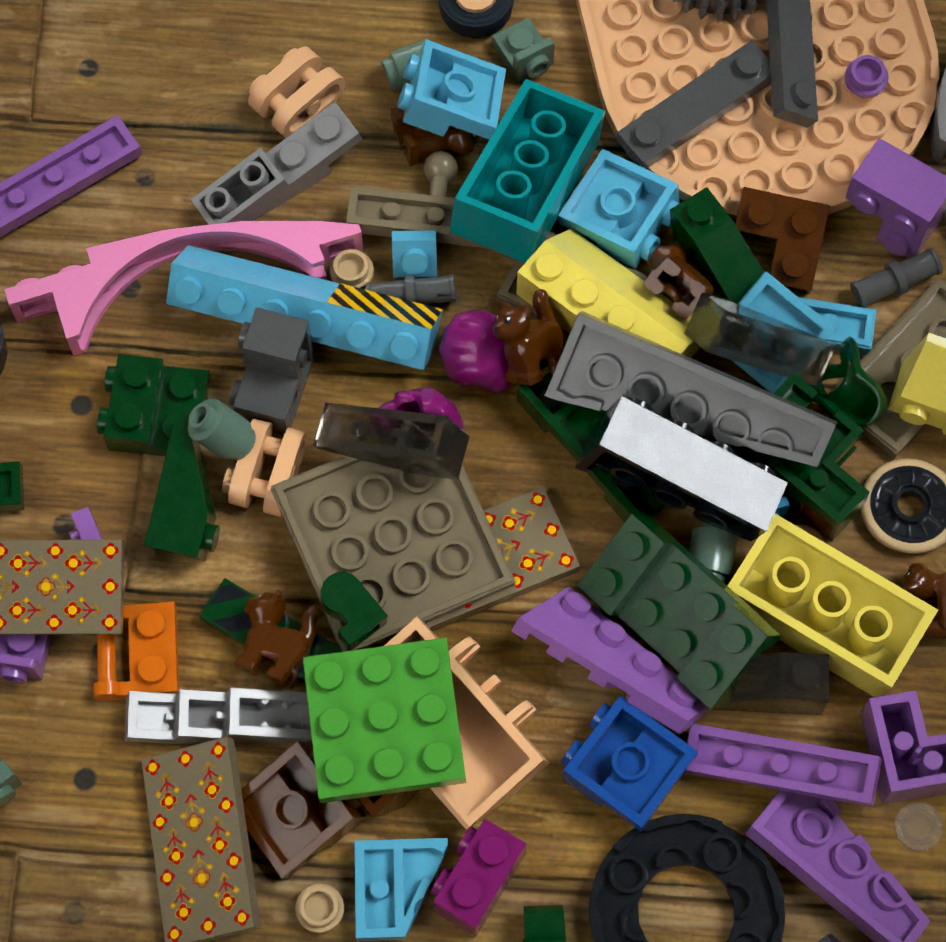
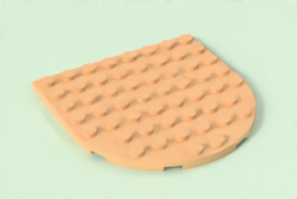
M576 0L603 110H605L606 119L615 137L617 132L751 40L770 60L766 0L763 5L756 4L755 10L752 11L751 15L741 10L740 16L734 21L729 14H723V18L719 23L714 17L715 14L707 13L701 20L698 15L699 10L696 8L685 13L683 8L684 0L673 2V0ZM810 0L818 121L806 128L773 117L772 87L770 83L647 168V170L677 183L679 186V199L683 201L708 187L733 219H736L743 187L830 205L828 215L852 206V202L845 198L851 178L878 138L912 156L924 137L934 111L940 72L939 57L934 32L924 0ZM864 55H872L879 58L884 63L889 75L885 90L872 98L856 96L847 88L844 80L848 65L853 60Z

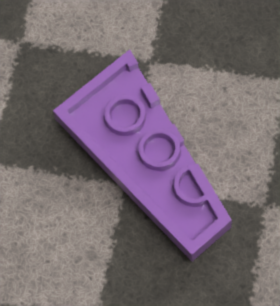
M571 587L565 588L520 616L511 632L524 640L531 634L549 645L546 653L562 663L569 657L591 671L588 679L603 688L605 686L618 687L627 693L626 701L679 734L702 718L708 709L698 697L676 678L678 675L665 666L658 656L647 651L631 638L619 624L608 619L591 605L585 596L577 593Z
M779 791L745 834L874 942H916L930 923V920L890 871L884 872L871 857L870 851L872 848L860 834L856 837L838 816L841 810L834 801Z

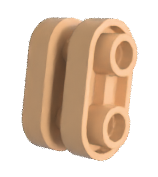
M309 47L293 48L283 56L280 64L267 75L263 74L253 81L249 88L248 104L263 118L274 114L272 126L287 138L329 105L336 102L344 91L346 81L331 67L320 71L322 59Z
M253 418L250 424L256 434L255 444L247 456L237 460L235 467H228L223 480L222 492L228 494L229 504L244 508L250 506L254 496L263 498L264 513L283 517L271 491V486L299 474L308 435L305 431L288 427L283 439L272 437V423ZM267 455L277 457L269 481L259 479Z

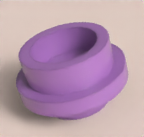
M872 55L860 56L848 65L844 76L847 88L853 94L862 98H872L881 94L885 90L889 78L884 63Z

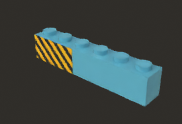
M187 245L171 263L166 304L242 324L245 321L251 322L256 307L308 320L312 342L424 370L435 351L443 311L440 308Z

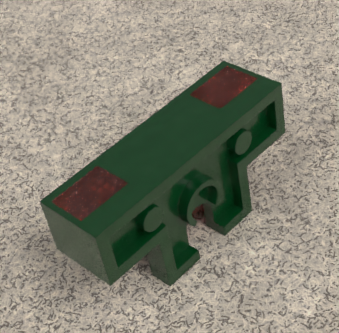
M793 372L773 394L811 410L818 392ZM840 410L833 416L832 420L837 421V424L818 467L757 452L748 447L726 444L735 451L736 456L749 463L757 462L764 464L775 471L776 477L786 481L788 484L782 498L787 497L790 507L831 542L860 513L870 491L840 467L856 451L857 447L854 444L862 437L864 432L860 426Z

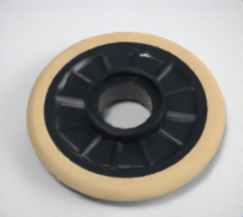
M898 459L880 466L869 476L864 487L870 493L861 510V515L867 529L877 541L894 551L907 554L929 552L946 542V474L943 471L922 460ZM906 495L916 497L923 506V512L917 516H907L900 511L898 500Z

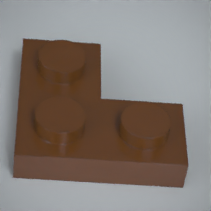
M743 187L735 219V225L739 232L776 241L769 274L788 289L807 293L812 291L830 205Z

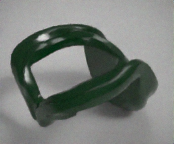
M849 336L842 342V346L839 349L840 364L820 368L809 377L807 383L818 392L814 402L823 407L832 416L840 410L858 426H868L876 423L885 415L887 411V397L880 383L862 369L857 342ZM844 377L841 384L830 393L825 391L822 381L830 378Z

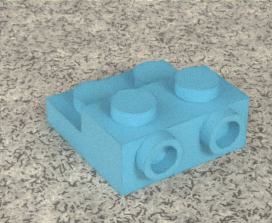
M425 39L418 55L410 54L404 69L403 78L410 80V84H404L397 103V108L405 110L403 122L443 137L449 126H453L490 140L498 125L506 68Z
M602 149L558 214L559 225L568 229L572 228L580 235L597 242V247L610 257L636 269L642 259L648 262L651 261L653 251L660 245V238L657 236L663 226L672 228L670 209L680 204L679 186L671 180Z

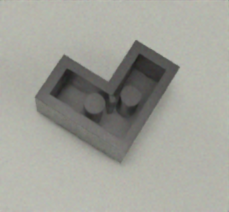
M256 307L251 322L245 321L240 331L238 347L243 349V365L246 366L242 381L236 379L233 383L229 405L233 406L234 411L246 418L250 423L253 418L273 424L274 433L284 435L288 427L292 428L315 358L309 321Z

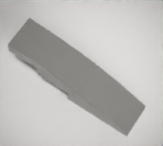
M230 688L227 692L180 689L177 694L129 691L126 695L124 742L200 744L226 736L233 738L235 745L296 743L297 741L312 742L307 693Z

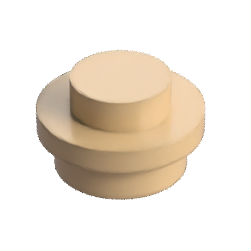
M344 250L333 259L330 265L332 282L365 289L366 283L371 282L374 277L373 263L366 254L359 250Z
M314 884L304 889L299 895L295 906L296 916L306 930L318 934L327 933L336 928L341 922L344 915V902L340 893L332 886Z

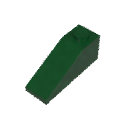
M708 187L670 209L672 233L683 249L692 250L691 260L712 284L713 289L729 310L732 311L762 275L763 270L732 218Z
M177 410L144 546L154 550L206 561L207 553L214 552L216 549L220 526L215 525L216 513L200 443L192 439L188 433L190 415Z

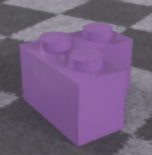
M878 138L852 176L845 198L851 201L859 211L869 215L874 214L883 220L876 240L883 243L889 252L897 256L910 258L921 252L942 219L946 209V175Z
M916 690L869 698L860 713L869 752L871 755L880 756L882 759L877 785L881 803L887 804L946 794V734L927 737Z

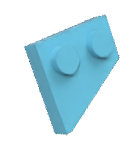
M448 838L354 841L356 940H406L448 850Z

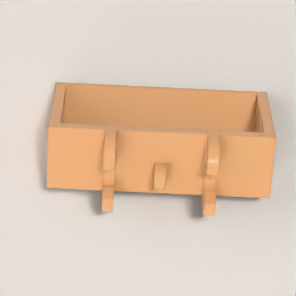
M416 616L384 646L439 638ZM472 637L463 639L449 650L466 783L430 788L466 830L511 798L549 764L544 756L520 731V728L535 714L536 708L526 700L506 715L489 696L502 681L496 675H493L480 686L464 668L480 650V646Z

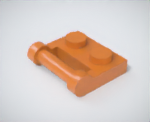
M175 602L124 605L123 624H128L130 681H116L115 634H97L98 682L93 684V699L97 701L126 700V695L129 691L177 694L179 691L177 606Z

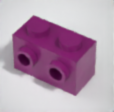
M485 818L478 830L471 826L457 847L456 852L462 856L453 871L444 868L431 890V894L436 896L433 902L434 912L476 937L526 855L527 843Z

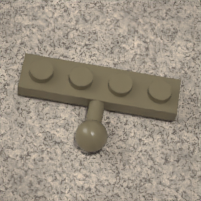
M434 152L424 162V175L430 182L429 195L356 186L350 187L346 223L359 224L362 234L392 237V231L436 230V243L487 248L450 232L455 198L446 197L447 186L455 179L458 165L455 158L447 152Z

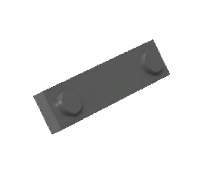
M766 0L773 117L807 128L818 121L810 0Z
M751 40L618 131L616 141L638 166L645 169L649 168L771 83L769 58Z

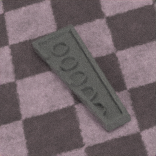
M584 311L579 312L545 394L546 397L597 411H607L621 396L637 398L649 404L653 409L652 412L667 420L675 419L688 424L693 428L694 434L713 438L718 442L737 447H748L757 452L818 467L837 424L835 420Z

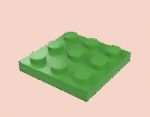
M447 637L303 657L320 803L466 783Z

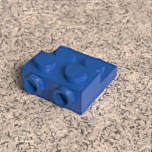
M619 696L612 707L604 703L589 724L594 730L584 744L576 740L566 752L561 761L566 766L563 770V780L600 807L604 804L641 832L697 757L698 751L643 711L629 704L622 696Z

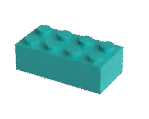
M525 79L455 197L450 232L526 263L545 241L558 218V214L567 202L597 148L605 110Z

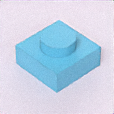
M436 230L392 231L393 278L405 277V275L437 277Z

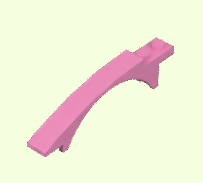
M236 221L167 229L86 248L91 264L67 266L57 274L41 279L27 278L18 282L14 287L4 290L17 323L58 311L67 342L73 356L87 352L92 335L112 302L135 280L156 267L175 260L187 245L210 251H239L269 257L296 269L304 275L326 280L327 275L323 264L333 261L340 252L347 249L364 251L362 232L359 224L326 221Z

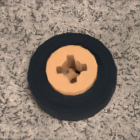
M438 0L442 19L451 30L461 36L480 38L490 36L504 27L511 17L514 0Z

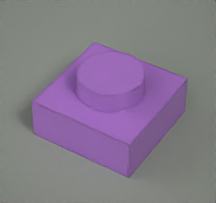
M89 507L71 513L77 528L69 531L71 540H103Z

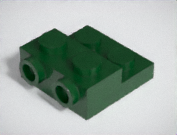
M118 354L116 366H108L105 375V391L111 393L109 408L101 407L97 419L98 434H104L103 438L108 450L166 456L177 410L190 415L195 406L208 400L211 382L210 371L165 366L161 358Z

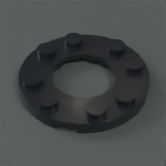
M674 814L649 820L641 832L634 828L613 845L601 863L593 881L589 900V925L593 942H648L639 924L638 903L643 889L656 874L672 867L693 866L709 872L725 886L733 903L734 923L726 942H782L785 928V903L782 888L773 866L766 855L749 837L748 839L737 831L724 825L722 821L694 814Z

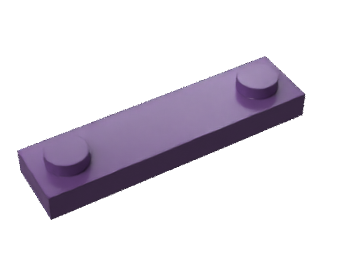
M118 115L0 183V238L142 155L139 144Z
M693 724L690 727L687 744L697 750L698 754L685 773L874 807L882 764L880 756Z

